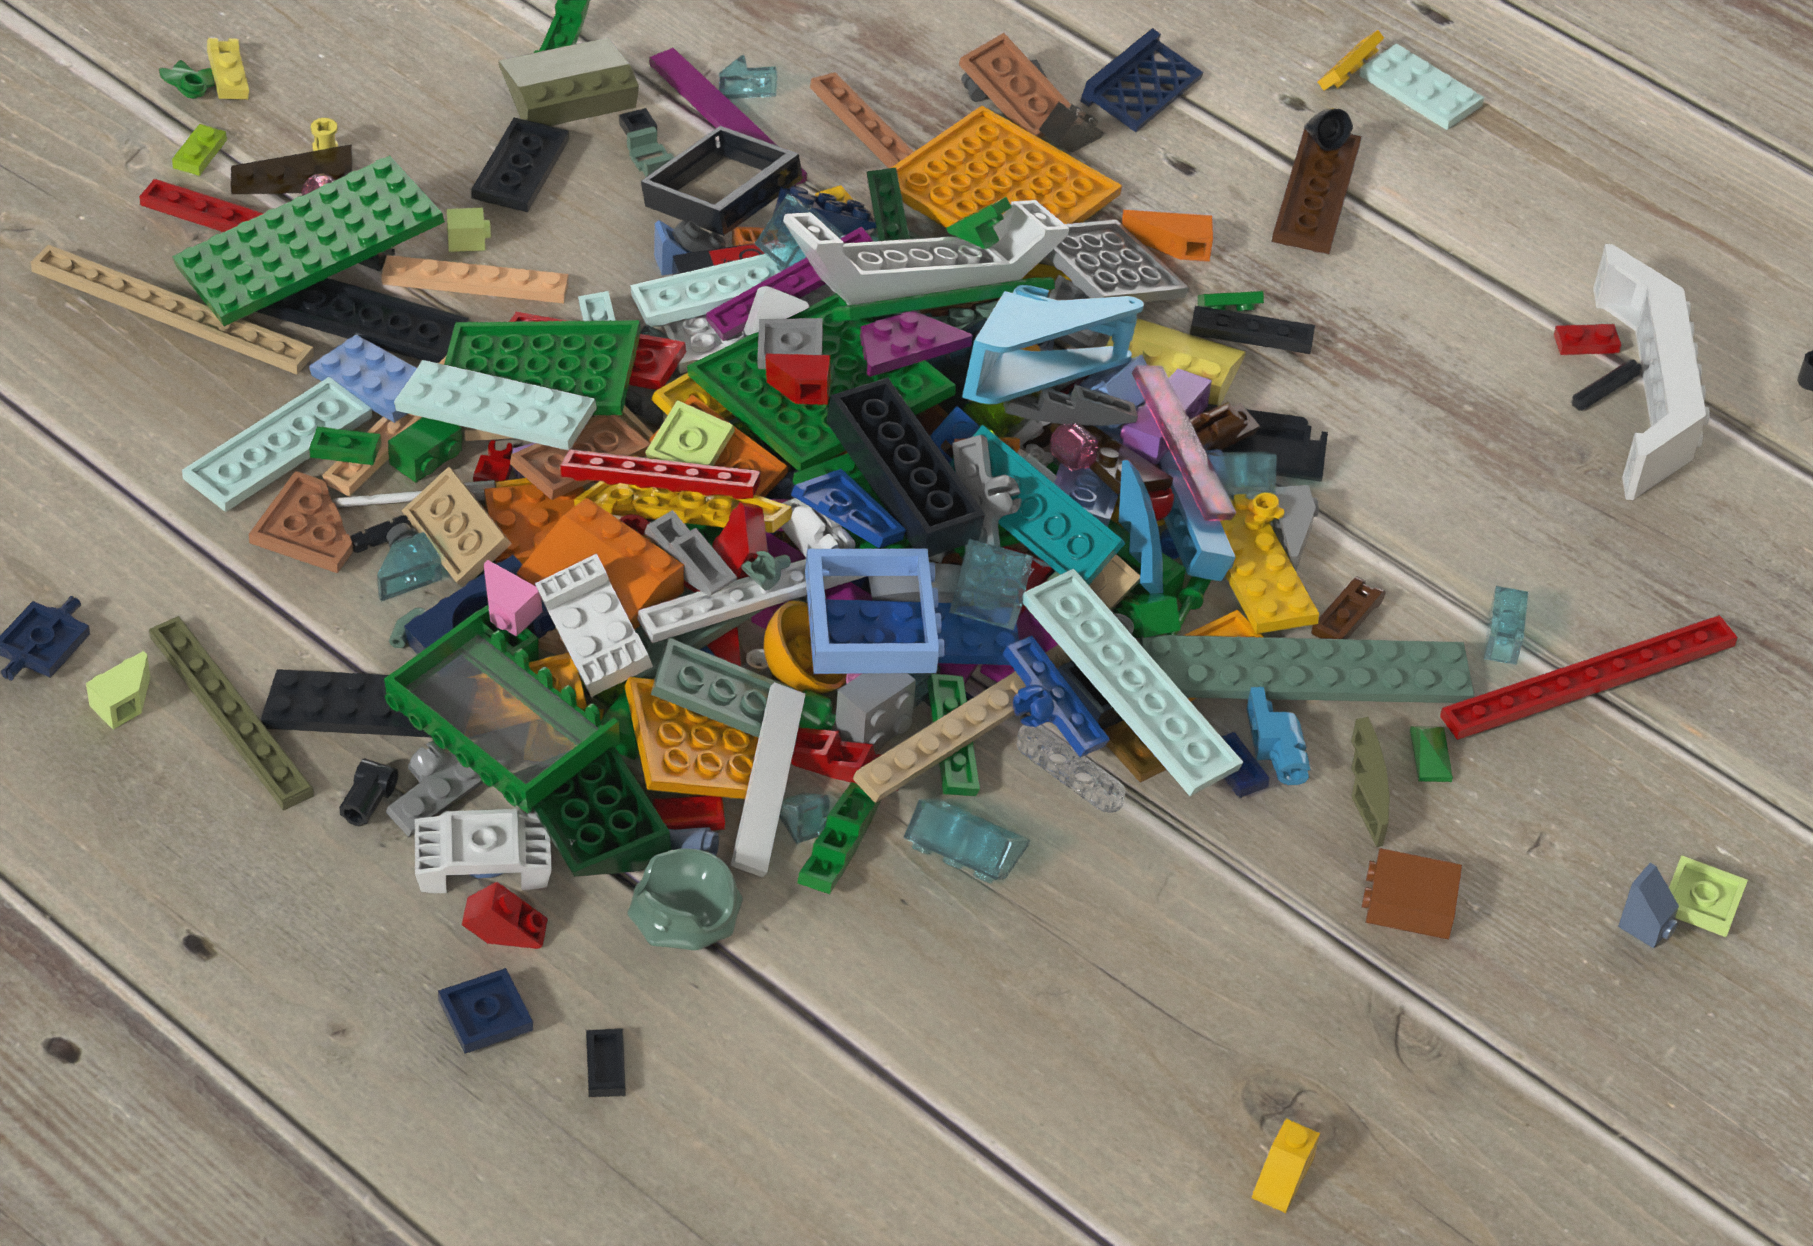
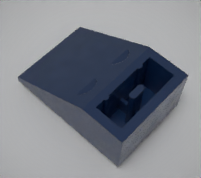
M791 186V189L781 187L771 220L784 238L795 240L783 222L785 214L812 213L837 237L847 235L860 227L865 231L876 228L871 212L866 210L863 203L848 199L847 203L836 201L837 198L827 193H819V196L808 194V190L798 186Z

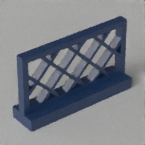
M1152 28L1086 81L1080 102L1087 107L1094 103L1131 130L1137 132L1200 80L1203 72L1159 41L1161 33ZM1159 53L1168 59V62L1155 61L1154 56ZM1138 69H1151L1152 75H1140ZM1157 69L1170 70L1171 76H1158ZM1176 71H1185L1190 77H1177ZM1134 82L1135 89L1122 88L1121 83ZM1141 83H1152L1155 90L1142 89ZM1160 84L1173 85L1174 90H1161ZM1104 96H1118L1119 102H1110ZM1124 96L1137 97L1138 103H1125ZM1144 98H1156L1157 104H1145ZM1127 111L1140 112L1141 118L1135 120L1127 114Z

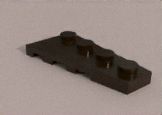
M352 144L231 166V195L310 193L322 185L338 180L352 172Z
M1051 424L1050 430L1118 496H1120L1122 460H1129L1139 471L1147 492L1171 488L1173 477L1093 425Z

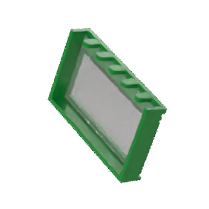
M475 612L384 678L386 688L385 699L394 711L402 712L409 718L416 729H423L440 748H446L453 753L462 766L465 768L470 767L479 774L481 780L487 786L495 787L503 794L509 804L520 807L527 814L532 811L533 806L610 747L615 748L620 744L618 720L613 718L602 726L599 709L594 704L587 706L585 712L577 706L576 693L570 685L565 686L561 693L553 687L552 674L547 667L538 670L537 675L530 669L529 657L525 650L520 648L513 656L506 650L505 637L499 630L491 634V638L484 634L482 615L479 612Z

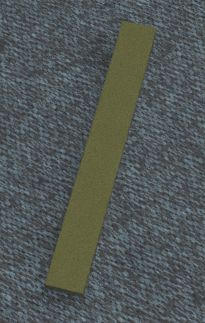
M180 616L150 628V638L284 811L313 797V787Z

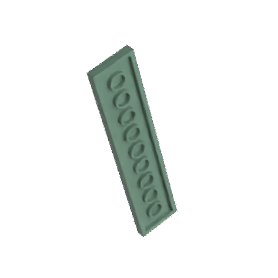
M1141 635L1139 644L1187 698L1248 699L1250 687H1264L1266 699L1458 703L1474 697L1464 642L1156 635L1143 638Z

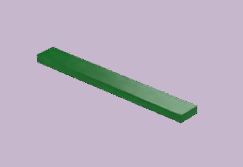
M1034 277L840 306L832 309L833 320H856L1000 298L1004 291L1013 293V290L1019 285L1053 290L1055 289V283L1052 277Z

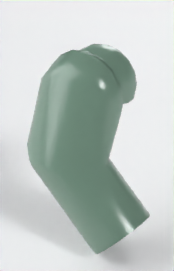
M414 608L396 621L389 638L391 646L395 648H403L405 646L407 636L404 625L409 623L415 616L424 613V608Z

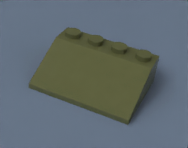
M609 38L498 61L516 109L523 120L553 126L636 108L638 82L629 62Z

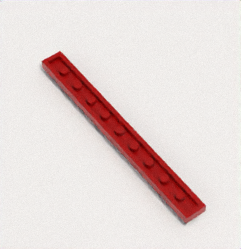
M1718 615L1443 707L1440 718L1454 737L1459 740L1734 647L1738 637L1723 618Z

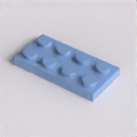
M358 335L347 339L344 343L323 355L309 366L311 376L320 381L328 377L332 378L371 407L373 411L394 423L408 414L396 411L394 401L417 368Z

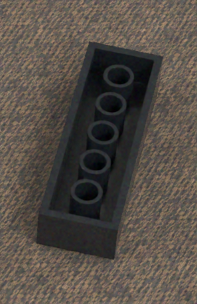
M889 378L831 395L826 420L827 424L890 515L906 529L905 536L914 549H928V557H932L979 541L985 513Z

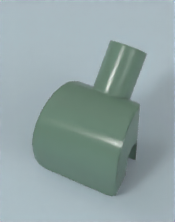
M759 551L757 552V559L753 562H745L742 565V570L761 588L767 591L780 580L781 570L790 566L791 561L787 555L774 558L768 552Z

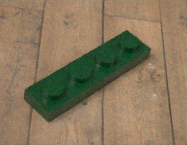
M896 168L866 171L878 241L909 240V231Z

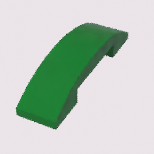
M557 0L553 21L539 51L535 50L534 53L575 45L582 30L590 0Z

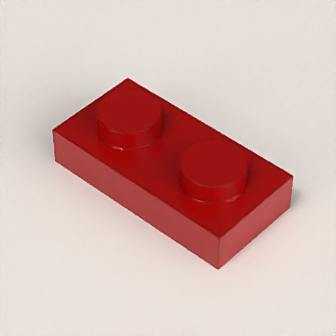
M1615 324L1559 325L1555 327L1554 331L1560 355L1619 353L1622 345Z

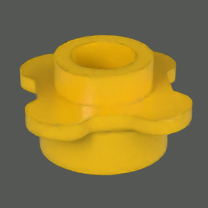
M1260 493L1254 497L1253 501L1248 503V510L1254 513V521L1257 523L1270 522L1275 518L1280 519L1285 514L1284 509L1279 507L1278 497L1272 493Z

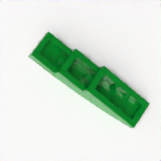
M851 782L829 812L826 826L813 844L811 856L799 871L797 884L830 895L860 845L881 800L875 803L858 784Z

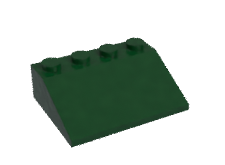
M610 747L532 807L574 877L642 871L646 869L650 860L655 855L671 851L670 831L617 749ZM567 753L514 775L527 784Z

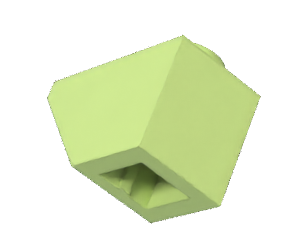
M142 651L86 683L89 706L112 729L119 727L142 713L150 681L148 655Z

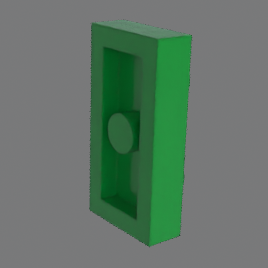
M1263 291L1197 295L1198 306L1225 310V306H1237V311L1255 310V304L1264 303Z
M317 426L309 447L310 458L374 465L381 446V436L374 433Z

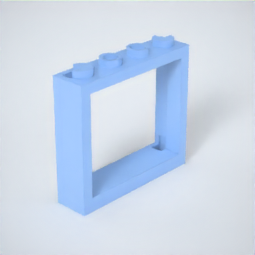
M807 549L805 580L814 674L936 673L938 657H944V640L938 639L937 633H941V614L935 613L934 609L938 607V588L932 587L931 582H935V563L929 562L928 549ZM823 576H918L925 643L829 644Z

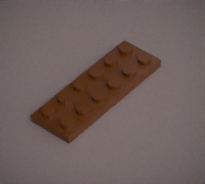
M1304 129L1271 242L1330 255L1362 136L1350 134L1343 146L1333 151H1326L1321 149L1310 137L1306 129Z

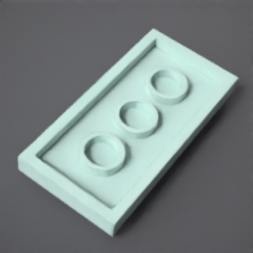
M1397 43L1363 65L1360 69V77L1446 130L1483 105V96Z

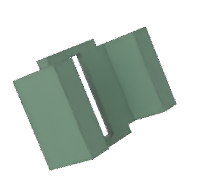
M654 126L627 133L629 156L639 172L642 171L646 177L674 158L672 153H667L662 144H658L657 130ZM660 152L663 153L661 156L639 162L636 159Z

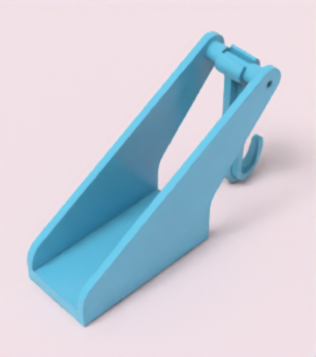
M1019 285L1013 290V293L1004 291L974 340L962 398L984 404H998L1130 362L1132 353L1128 349L1136 326V315L1143 311L1144 303L1140 299L1130 296L1058 301L1047 298L1048 290L1029 285ZM1085 329L1112 336V341L1114 342L1113 346L1038 352L1022 350V348Z

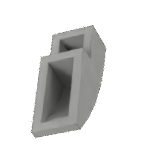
M673 510L646 526L643 537L684 564V580L696 589L711 596L736 581L737 576L697 528L690 531Z
M935 563V582L931 583L932 587L938 588V603H949L973 598L967 566ZM868 576L873 601L921 602L918 576Z

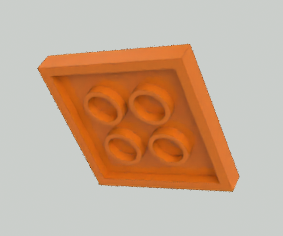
M534 484L484 489L487 513L512 543L494 560L495 564L504 561L512 555L524 564L560 518L575 507L574 499L584 493L583 486L553 500Z

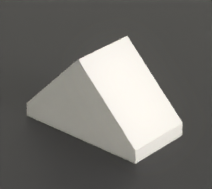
M769 286L758 288L744 331L746 335L759 332V319H786L810 307L807 301Z

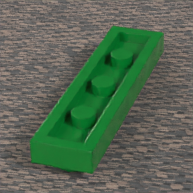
M930 675L927 684L934 723L966 703L967 699L963 676ZM971 742L939 763L943 794L977 796L980 785L974 745Z

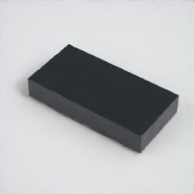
M623 1029L586 1030L588 1098L626 1096Z

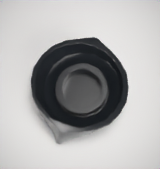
M1329 108L1313 116L1304 125V129H1306L1310 137L1321 149L1333 151L1343 146L1352 132L1353 124L1346 111Z

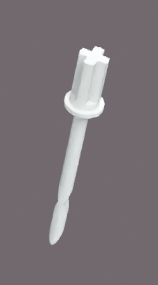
M494 480L464 483L478 501L485 500L484 489L495 488ZM422 491L332 499V502L335 503L337 508L411 502Z

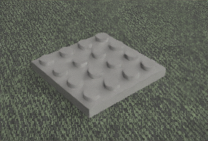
M1118 220L1065 224L1070 229L1068 236L1046 255L1058 270L1065 273L1072 280L1074 286L1080 288L1090 298L1130 296L1148 303L1150 301L1185 298L1189 287Z

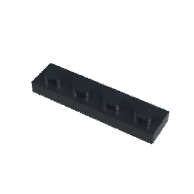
M1195 305L1190 335L1311 354L1315 325Z

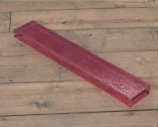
M1136 365L1132 375L1205 521L1232 520L1236 511L1163 366Z

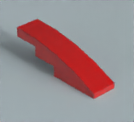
M798 728L791 764L830 778L856 783L853 780L856 771L882 754H875L873 744L841 741L838 731Z

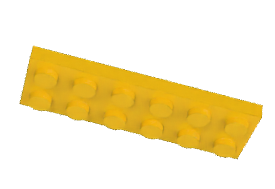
M1251 492L1210 498L1236 557L1232 568L1227 571L1225 576L1255 633L1260 634L1318 624L1319 612L1270 523L1255 522L1254 513L1248 510V503L1253 501L1254 494Z

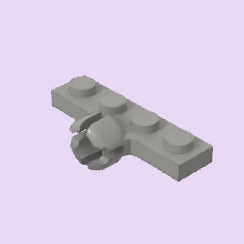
M978 435L952 443L956 474L985 513L979 541L964 545L967 568L973 571L1002 563L998 520L1002 516L1016 513L1021 506V498L1011 499V496L1021 493L1015 479L1005 474L992 477L987 438Z
M492 732L475 743L504 767L513 760L514 756ZM434 740L426 744L429 747L427 750L424 747L418 749L408 764V769L419 780V784L390 804L386 810V813L408 837L415 833V819L439 816L484 783L479 774L470 767L465 768L462 766L454 754H451L446 748H440Z

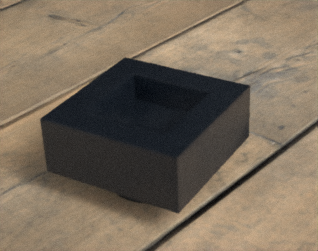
M647 108L619 114V124L626 135L627 133L653 126L657 130V124Z

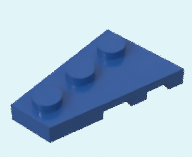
M842 469L796 484L792 490L791 496L878 548L898 542L905 535L906 529Z

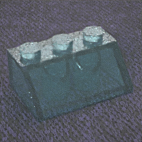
M919 799L903 837L913 842V849L927 855H931L932 851L944 856L942 862L958 869H962L964 865L975 870L974 877L988 883H993L994 880L1006 879L1031 841L941 799Z

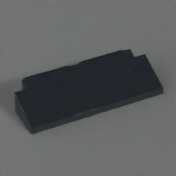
M1208 404L1207 408L1202 413L1210 411L1220 405ZM1246 409L1260 427L1255 434L1221 450L1225 469L1322 482L1328 432L1322 431L1319 441L1311 440L1312 426L1308 425V421L1304 417ZM1191 439L1180 444L1177 440L1169 450H1187L1195 442Z

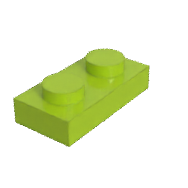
M199 124L172 158L173 168L200 176L227 141L226 131Z

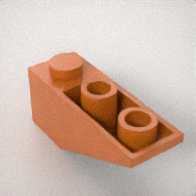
M1123 209L1121 224L1143 245L1180 260L1210 261L1213 243L1212 215Z

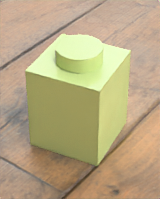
M483 208L446 209L449 252L484 251L485 238H491L490 220H484Z

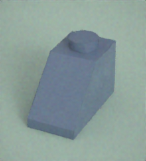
M1651 862L1632 883L1618 927L1655 948L1663 938L1668 940L1675 932L1678 922L1674 919L1679 905L1657 866Z

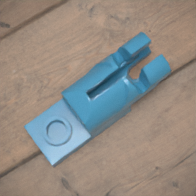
M1250 687L1246 711L1256 760H1271L1277 778L1283 784L1300 785L1305 783L1309 778L1308 770L1311 769L1308 754L1305 752L1307 746L1298 718L1294 713L1273 712L1271 700H1266L1264 687Z

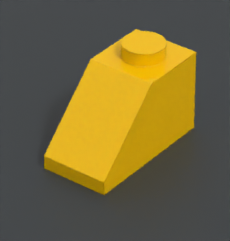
M1286 1118L1270 1148L1253 1191L1252 1199L1286 1213L1314 1160L1320 1133Z

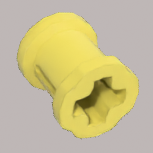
M319 118L311 123V133L314 135L313 151L338 147V142L335 140L338 126L334 120Z

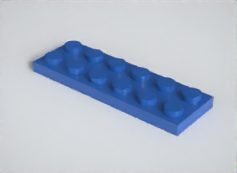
M825 599L829 644L925 643L921 602ZM938 603V607L934 608L935 613L941 614V633H937L938 639L944 640V657H938V663L1011 665L1002 653L1008 645L1020 641L1013 605Z

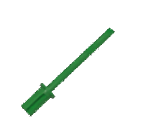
M1192 576L1187 586L1179 592L1178 598L1182 604L1178 611L1180 627H1182L1190 610L1199 609L1203 605V596L1212 580ZM1179 631L1167 633L1166 635H1177Z

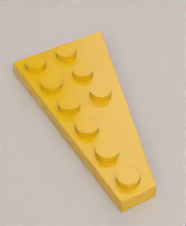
M603 481L597 482L574 499L575 506L588 498L611 515L617 516L635 514L645 519L656 520L673 510L683 523L715 527L726 526L730 513L738 506L739 502L759 505L763 509L765 531L768 533H774L787 523L792 516V506L758 495H754L753 499H735L732 496L725 495L705 496L699 492H672L664 488H639L636 485L629 484L609 485Z

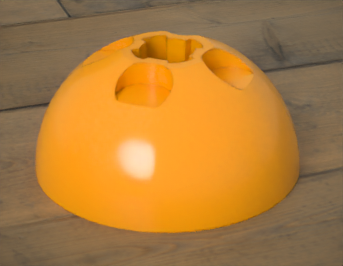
M794 600L783 604L773 614L764 635V654L773 675L782 684L800 692L808 689L824 694L843 686L846 683L847 674H814L808 604Z

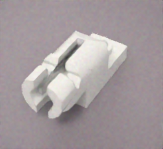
M796 498L782 503L792 506V516L781 528L805 557L807 549H855V541L838 523Z

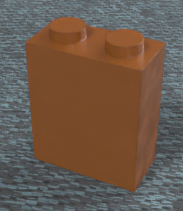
M1379 848L1376 862L1369 861L1366 881L1372 882L1371 888L1365 887L1361 907L1368 909L1365 923L1449 940L1455 919L1462 865Z

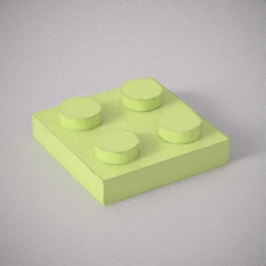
M677 400L645 453L649 459L714 466L735 432L734 426Z
M1681 855L1669 885V889L1679 905L1675 918L1727 937L1748 880Z

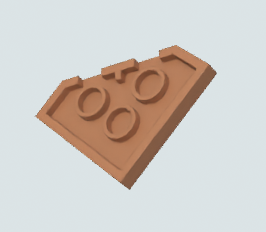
M298 471L293 473L249 533L250 544L335 573L341 570L353 553L352 541L343 527L342 519L335 503L332 502L325 481Z

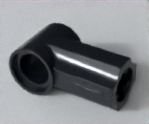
M366 758L362 759L356 769L353 786L339 807L340 815L349 824L358 827L361 824H367L382 798H389L394 792L398 781V769Z

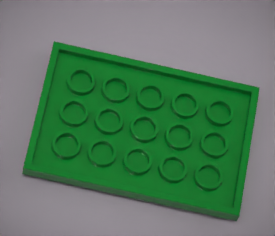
M640 321L456 322L444 365L594 398L596 410L593 415H622L641 333Z

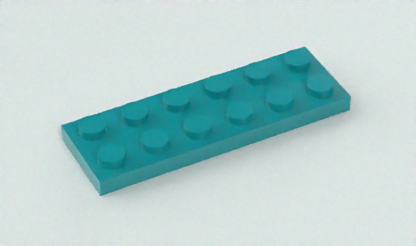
M982 425L973 437L982 435L987 438L992 477L1005 474L1014 478L1021 492L1018 495L1011 496L1012 500L1021 498L1020 508L1016 513L1002 516L998 520V524L1059 575L1075 569L1082 579L1090 585L1124 546L1125 542ZM953 459L949 464L955 471V463Z

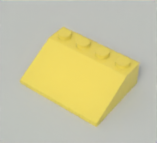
M1138 318L1128 349L1132 353L1131 359L1143 355L1158 386L1154 392L1159 390L1165 378H1169L1177 369H1181L1212 380L1208 404L1221 405L1246 353L1242 350ZM1112 336L1110 337L1106 347L1114 345V342L1112 341Z

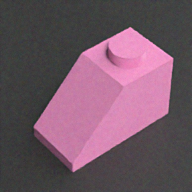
M487 560L484 563L490 621L497 628L505 629L518 636L542 613L541 596L536 586Z

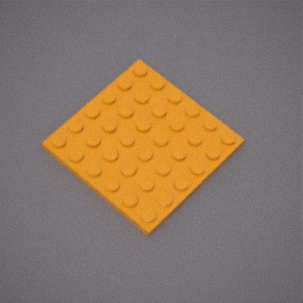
M980 106L891 167L896 168L903 203L945 228L1004 197H1007L1010 204L1012 201L1036 200L1063 224L1083 223L1121 194L1122 189L1121 184L984 106Z

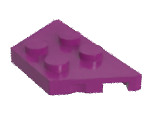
M915 311L904 312L894 317L863 325L860 329V341L863 346L864 360L867 361V375L872 377L970 347L972 335Z

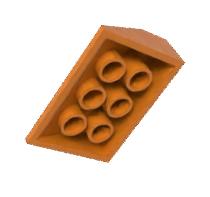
M588 498L581 501L560 518L517 571L518 577L536 586L535 583L597 554L634 630L641 625L637 620L638 610L674 600L684 592V564Z

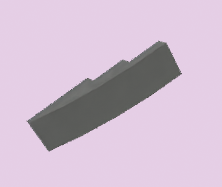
M1075 385L1071 395L1046 388L1040 390L1037 397L1027 394L1003 402L1005 413L1036 421L1066 425L1104 426L1135 423L1138 418L1134 403Z

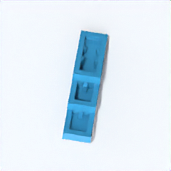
M1122 460L1119 523L1130 533L1129 553L1141 563L1140 584L1150 594L1163 593V559L1159 529L1151 499L1139 471L1129 460Z

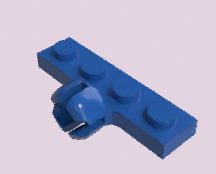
M1030 636L1008 645L1002 654L1026 685V687L1019 689L1018 694L1013 698L1014 713L1016 716H1021L1028 712L1031 714V716L1021 719L1020 722L1028 727H1037L1046 722L1053 723L1079 757L1105 747L1110 740L1034 637Z

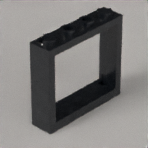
M719 126L641 181L645 207L682 221H692L703 229L725 236L779 196L781 187L790 189L791 186L800 182L803 176L798 153ZM724 157L762 170L716 204L678 191Z

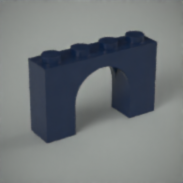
M512 555L496 565L517 576V571L523 564ZM485 573L469 581L464 587L449 597L441 599L438 604L421 615L415 616L409 623L404 625L409 646L417 654L475 612L488 605ZM542 598V613L526 627L538 639L546 635L548 631L556 628ZM460 656L436 675L439 678L468 679L482 675V672Z

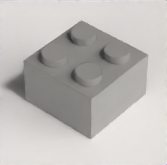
M908 673L861 674L838 689L835 731L839 732L841 741L873 744L874 751H878L887 741L898 734L905 733L912 725L916 680Z

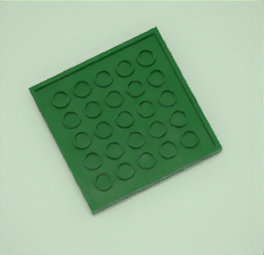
M837 293L809 306L810 308L786 318H823L822 355H830L831 369L828 405L795 404L767 383L766 369H758L759 332L753 333L687 366L688 376L798 471L820 464L846 451L826 422L831 395L889 378L914 415L955 395V384L925 360L869 377L867 375V361L864 360L863 346L860 341L861 326L873 323L876 320L872 317L856 320H833L832 309L834 307L847 306L846 301Z

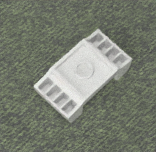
M597 554L535 583L550 617L591 697L653 667L649 655L624 611Z
M519 809L446 811L440 816L415 819V876L421 892L447 893L446 875L521 873L522 890L547 887L552 871L551 843L548 833L536 814H527Z

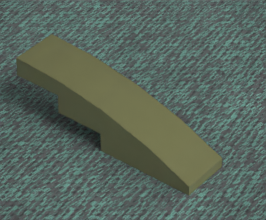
M1369 717L1356 719L1351 739L1355 748L1351 766L1355 781L1351 797L1376 847H1381L1384 844L1389 820L1390 794L1387 768L1380 742Z

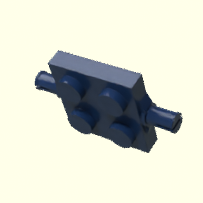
M70 596L60 608L46 607L32 601L0 635V656L11 660L1 670V674L5 679L9 678V681H12L22 668L34 670L49 678L57 672L90 635L89 625L71 616L81 606L80 600Z

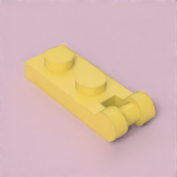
M208 38L207 53L219 99H248L249 87L239 52L238 39L228 38V41H218V38Z

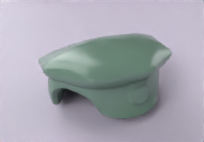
M676 849L655 855L650 860L642 880L634 889L627 914L650 945L698 951L733 934L743 898L736 887L732 872L721 859L702 850Z

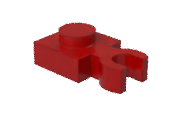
M491 440L488 444V456L480 455L473 474V482L507 481L512 471V466L510 465L511 454H513L512 443H508L506 449L499 451L496 450V441Z

